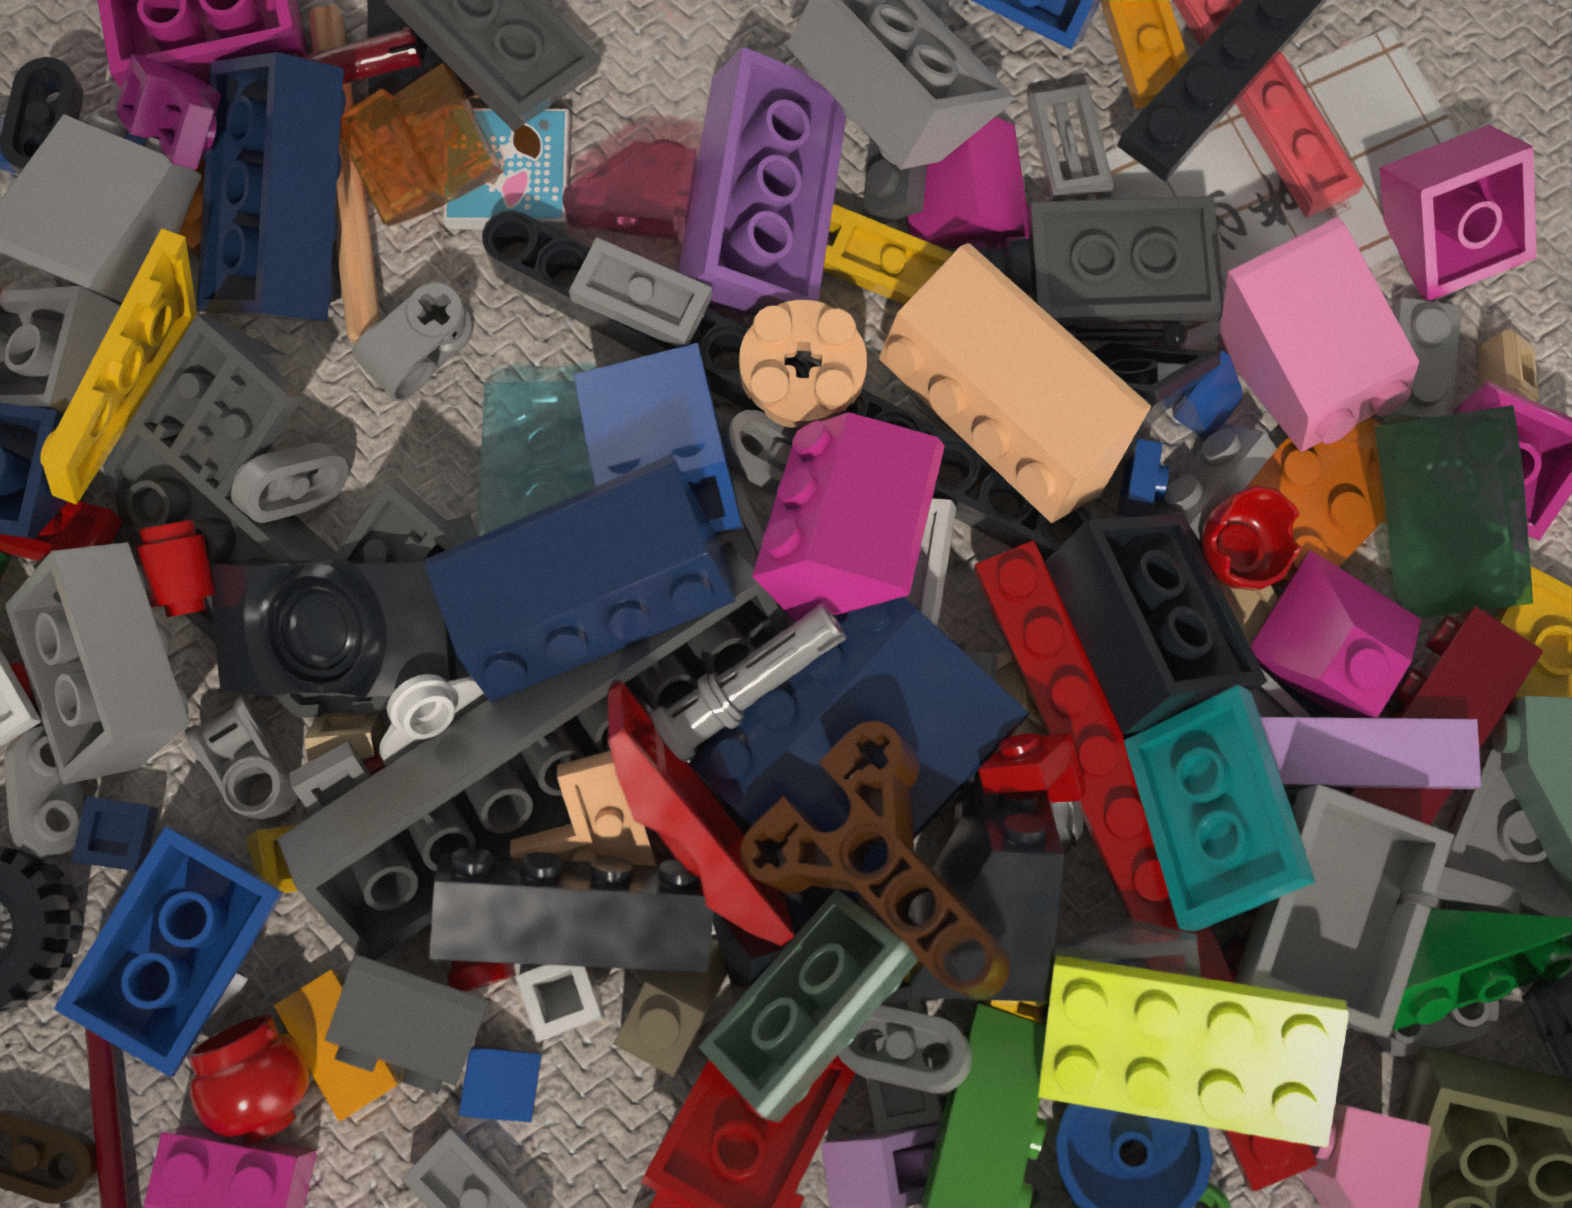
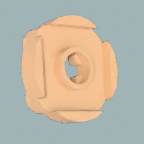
M793 300L777 306H767L755 316L754 324L743 338L739 355L741 383L749 399L751 400L752 398L754 403L764 410L766 417L779 425L802 429L811 422H822L836 417L837 414L846 410L851 402L852 404L855 402L862 391L867 369L866 347L863 338L856 329L853 317L845 310L833 308L828 304L813 300ZM797 351H808L812 358L820 360L821 367H812L809 371V377L800 378L796 377L795 367L785 365V361L787 358L795 357Z

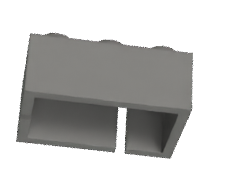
M1319 784L1298 790L1292 807V813L1316 882L1259 905L1234 980L1237 984L1345 1000L1348 1008L1347 1027L1366 1034L1389 1038L1430 912V908L1417 903L1396 904L1399 893L1409 897L1436 894L1454 835Z

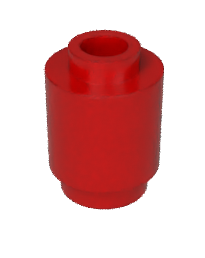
M187 520L140 529L143 546H138L137 552L146 582L150 607L164 606L166 617L206 610L204 597L212 596L216 593L204 535L196 534L194 521Z

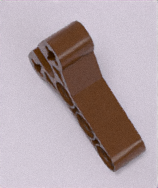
M876 721L861 723L852 729L819 761L821 766L844 789L850 799L851 811L844 826L834 832L824 833L803 809L782 797L749 829L743 838L740 849L741 863L746 872L753 878L779 892L787 894L802 892L811 885L860 892L938 981L965 997L977 1000L990 998L1001 991L1008 980L1011 968L1008 953L1000 941L915 851L910 789L918 779L920 771L919 757L914 748L887 724ZM884 751L889 762L884 768L879 770L877 763L873 759L879 752ZM886 842L889 850L887 862L877 872L866 874L864 870L866 853L874 845ZM783 847L782 852L787 861L782 867L778 868L781 863L776 853ZM932 892L936 899L935 913L923 925L913 926L909 918L911 904L921 894ZM981 944L986 958L983 969L974 978L961 980L956 970L959 954L969 945Z

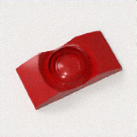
M620 680L608 690L609 744L616 776L634 822L657 831L660 838L684 867L696 877L701 878L705 902L708 908L753 935L780 946L784 945L795 937L785 893L763 884L746 872L741 863L740 849L743 838L747 833L689 762L682 761L670 750L659 735L651 716Z

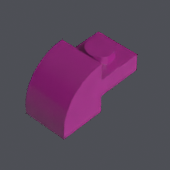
M131 53L116 114L131 135L147 139L149 137L158 139L160 148L171 164L197 170L202 152L204 153L211 148L215 138L217 127L215 115L221 94L211 85L187 72Z

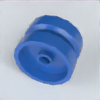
M1073 1103L1063 1113L1056 1139L1060 1181L1075 1208H1193L1206 1191L1213 1164L1209 1129L1206 1126ZM1133 1141L1141 1143L1146 1149L1143 1155L1146 1161L1138 1167L1126 1165L1120 1158V1147L1128 1149Z

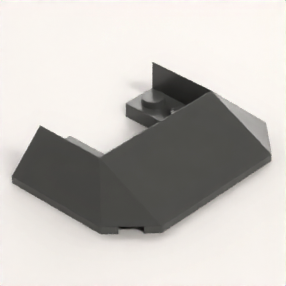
M205 314L196 315L103 464L107 491L115 490L119 518L123 522L115 536V544L128 542L135 564L140 567L137 547L143 546L140 529L187 520L194 521L197 535H204L210 563L216 561L424 559L478 537L471 516L446 521L400 479L384 482L337 552L295 515L266 523H259L237 508L231 498V489L237 470L245 462L267 454L304 398V395L276 371L287 354ZM211 596L204 597L206 610L184 615L216 644ZM307 693L273 697L296 718L320 717L325 713L336 712L353 713L354 715L379 713L386 708L391 696L360 697L342 693Z

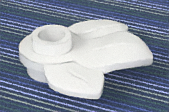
M425 674L413 677L401 684L393 692L387 705V714L392 723L380 743V755L385 766L393 763L427 739L438 735L450 724L487 701V697L474 679L468 677L447 682L438 675Z

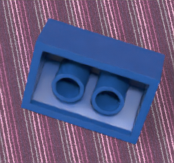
M165 826L53 1009L165 1075L175 1077L284 892L247 864L196 835Z

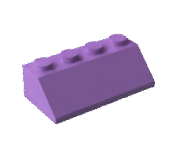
M742 47L711 80L678 273L712 287L713 297L707 308L727 315H757L760 310L767 306H777L793 300L818 301L846 116L841 110V105L821 83L816 82L800 69L746 47Z

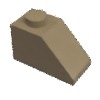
M711 939L707 972L652 970L613 1045L674 1077L678 1073L728 976L719 943Z

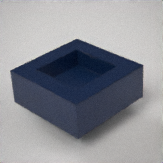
M86 796L71 862L138 871L150 852L159 808L150 805Z

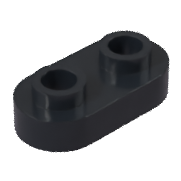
M52 57L33 59L24 64L14 77L0 136V150L4 158L18 174L21 173L63 114L79 120L84 97L83 88L70 67L59 59ZM60 92V95L57 99L51 102H46L48 96H50L53 93Z

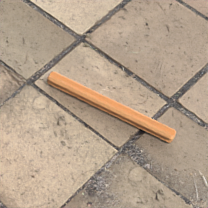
M334 5L312 8L309 13L313 53L347 45L344 18L341 16L340 9ZM350 82L343 84L346 105L340 120L339 154L341 156L342 168L336 183L335 216L338 230L335 240L346 332L350 341L355 344L368 328L381 321L352 83Z

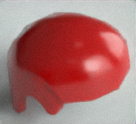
M1258 485L1222 499L1206 516L1202 529L1204 555L1214 575L1231 588L1250 591L1261 590L1282 580L1293 563V558L1301 551V545L1294 540L1293 524L1299 517L1297 507L1278 489Z

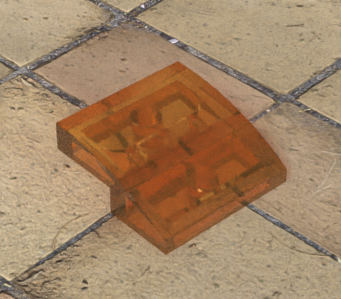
M443 63L394 96L381 88L345 112L340 120L341 139L382 223L387 226L410 220L466 195L504 172L454 71Z

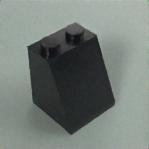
M980 787L932 867L938 876L1000 941L1009 955L1011 968L1008 980L1001 991L990 998L978 1000L1050 1002L1064 851L1047 790L985 794L984 788ZM932 892L921 894L911 904L909 918L913 926L923 925L935 913L936 899ZM981 944L969 945L959 954L956 970L961 980L972 979L983 969L986 958ZM916 956L918 962L909 971L912 998L977 1000L965 997L946 987L935 978Z

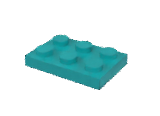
M1237 685L1124 740L1179 929L1194 933L1316 882L1250 690Z

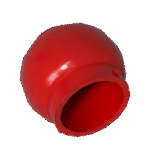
M271 1015L253 1017L214 1034L212 1039L208 1037L193 1047L187 1055L194 1072L190 1081L191 1101L201 1123L212 1133L225 1137L241 1135L244 1142L250 1144L277 1134L296 1120L293 1108L299 1105L306 1096L309 1088V1071L299 1045L288 1034L278 1032Z

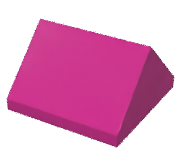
M994 117L941 162L927 164L923 211L906 216L909 235L946 250L959 248L962 241L982 239L988 245L1000 244L1004 238L1025 236L1027 241H1029L1028 208L1015 125Z
M1487 381L1454 409L1453 421L1445 430L1431 464V471L1427 474L1424 481L1423 490L1447 500L1453 494L1465 488L1470 494L1468 503L1479 515L1540 541L1572 494V418Z

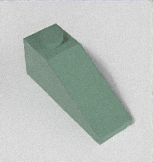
M1523 696L1511 701L1492 730L1493 745L1495 750L1501 753V770L1572 902V698Z

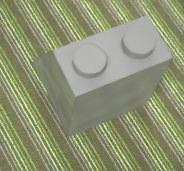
M63 114L0 200V252L123 302L161 228L179 234L202 175L191 168L171 164L160 148L158 139L149 137V139H146L144 146H141L126 139L129 132L125 127L108 119L92 114L87 124Z

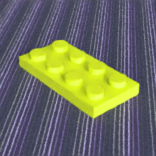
M1056 955L1038 1098L1328 1147L1348 1018L1347 1004L1345 1000Z

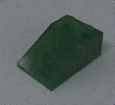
M1514 405L1375 426L1370 436L1394 602L1419 618L1463 613L1474 606L1481 610L1533 604L1524 474Z

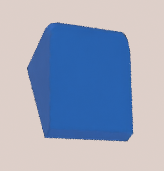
M1222 350L1220 353V365L1186 393L1173 411L1175 413L1173 418L1204 440L1227 421L1243 397L1242 387L1230 355Z
M480 1045L472 1046L467 1059L459 1116L531 1123L542 1054Z

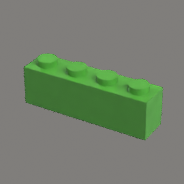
M977 1004L962 1033L968 1040L972 1050L971 1069L966 1079L957 1088L947 1093L919 1208H1029L1033 1186L1023 1182L1028 1159H1037L1043 1144L1047 1125L1046 1119L1037 1117L1041 1098H1038L1047 1026Z

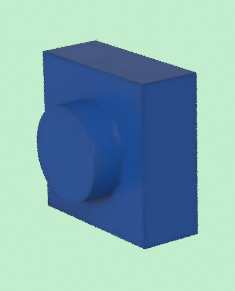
M1137 439L1126 455L1117 515L1125 517L1144 516L1154 504V501L1162 502L1169 477V466L1160 464L1163 443Z

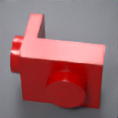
M1025 733L1012 736L1003 740L999 744L1000 749L978 769L985 794L1047 790L1050 803L1079 801L1086 794V787L1072 733L1039 736L1036 733Z

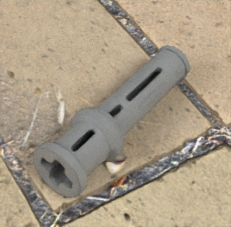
M820 603L798 622L780 632L734 667L729 668L721 675L715 672L700 677L698 679V688L667 709L663 706L656 708L651 712L653 724L670 750L682 761H688L695 756L696 746L725 726L730 729L737 727L742 723L741 719L745 717L744 710L808 666L810 662L845 641L847 636L831 611L823 603Z

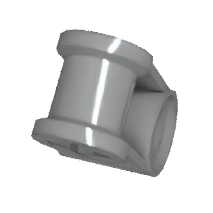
M426 283L415 289L405 301L383 320L368 328L354 344L352 356L394 401L405 400L420 390L435 371L466 346L473 332L472 318L454 289L443 283ZM428 300L430 304L425 307L424 301ZM438 312L450 318L443 325H440L435 320H431ZM456 331L457 334L453 337L452 334Z
M245 695L234 699V708L203 727L193 724L185 729L186 738L193 752L204 768L210 773L225 803L233 811L261 823L273 824L284 820L294 811L299 797L292 789L289 778L290 770L274 744V738L267 723L254 704ZM270 775L273 785L269 798L262 804L253 806L250 801V790L253 784L259 778Z

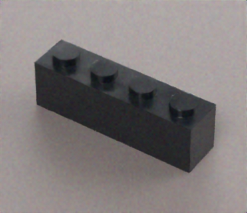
M459 849L453 852V854L438 855L429 959L707 972L714 911L706 906L701 878L688 871L679 860H669L661 863L660 866L633 865L627 859L616 856H601L593 859L592 862L564 861L560 856L547 852L529 853L524 855L523 858L494 857L492 853L483 849Z

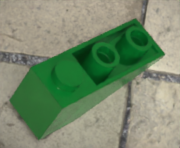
M1430 909L1392 1029L1395 1031L1415 1023L1422 1025L1431 1024L1444 1018L1452 1010L1478 1001L1483 1003L1497 1001L1509 994L1512 989L1541 979L1552 981L1564 977L1572 971V918Z

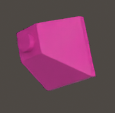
M1310 550L1304 556L1253 638L1250 647L1260 667L1266 673L1338 718H1377L1412 662L1422 619Z

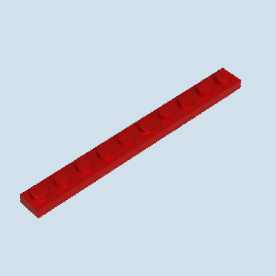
M1035 541L975 563L974 573L1046 735L1072 733L1086 787V794L1076 803L1150 969L1236 983L1210 926L1194 933L1179 929L1124 744V736ZM1222 1129L1249 1191L1256 1192L1319 1165L1310 1144Z

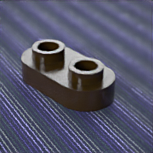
M0 1111V1134H7L12 1142V1148L8 1156L3 1157L0 1155L1 1189L44 1203L58 1204L82 1196L94 1185L98 1177L95 1144L88 1136L16 1111ZM64 1153L72 1156L75 1162V1170L70 1178L63 1176L58 1167L59 1160Z

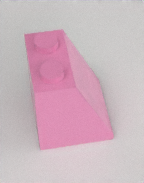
M1339 217L1227 273L1218 348L1230 355L1234 368L1300 452L1321 442L1325 444L1334 443L1346 436L1356 424L1375 414L1379 416L1389 415L1398 410L1409 399L1420 361L1348 228Z

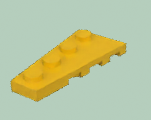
M161 228L57 429L52 431L46 438L41 450L40 461L44 468L52 496L77 505L198 314L186 237Z

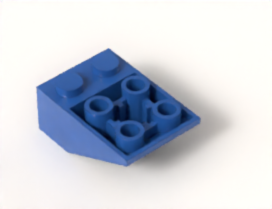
M698 343L573 374L595 487L672 454L716 535L719 537L745 530Z

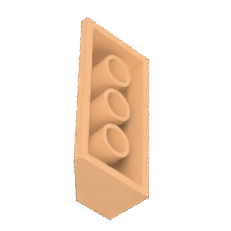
M970 243L960 246L897 312L879 360L1051 524L1101 495L1151 408L1149 403Z

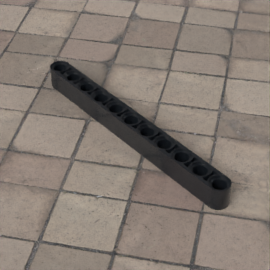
M514 210L502 211L492 216L485 224L482 232L483 246L496 277L505 284L643 356L677 348L572 302L569 290L573 282L560 284L553 281L554 277L562 270L575 269L579 271L591 249L590 247L524 213ZM512 242L528 244L522 253L515 256L501 254L502 249ZM707 308L689 345L694 343L699 345L710 391L747 410H757L764 413V410L759 408L752 398L750 400L744 391L739 366L734 369H723L713 363L714 358L723 352L732 351L740 355L741 344L748 329ZM797 354L795 357L787 358L785 361V365L795 367L796 377L800 378L809 377V371L812 367H820ZM862 389L853 404L851 402L846 410L850 413L936 436L941 440L945 447L940 464L956 466L963 474L964 481L958 485L948 486L936 480L932 498L952 500L957 507L955 519L1011 548L1035 541L1044 562L1061 546V544L1055 543L1050 539L1046 532L1045 524L1049 523V521L965 441ZM999 492L1010 494L1016 499L1019 505V512L1014 515L998 513L992 508L989 496ZM1083 505L1057 521L1066 523L1075 533L1087 520H1093V516L1089 509Z

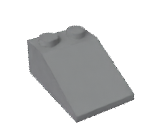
M83 286L1 291L0 402L53 409L64 414L114 320L120 305Z

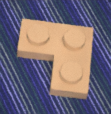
M611 751L557 765V779L572 824L513 839L510 844V855L512 858H523L524 855L534 852H547L560 856L564 861L592 862L597 857L616 856L627 859L633 865L658 866L648 828L634 822L616 776Z

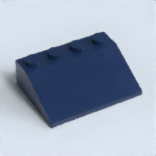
M900 597L834 615L844 630L847 639L810 662L808 666L756 700L755 703L744 710L745 717L741 719V724L734 729L726 726L723 727L689 763L750 825L753 826L782 797H785L803 809L824 833L834 832L844 826L851 811L850 799L844 789L821 766L819 761L852 729L861 723L876 721L885 723L893 728L914 748L919 757L920 771L918 779L910 789L915 839L974 776L978 769L1000 748L999 744L1009 738L1030 715L1023 706L905 597ZM884 751L879 752L873 759L877 763L879 770L884 768L889 762ZM886 842L874 845L866 853L864 859L866 874L877 872L887 862L889 850ZM820 887L829 896L836 890ZM838 889L854 903L862 896L860 892Z

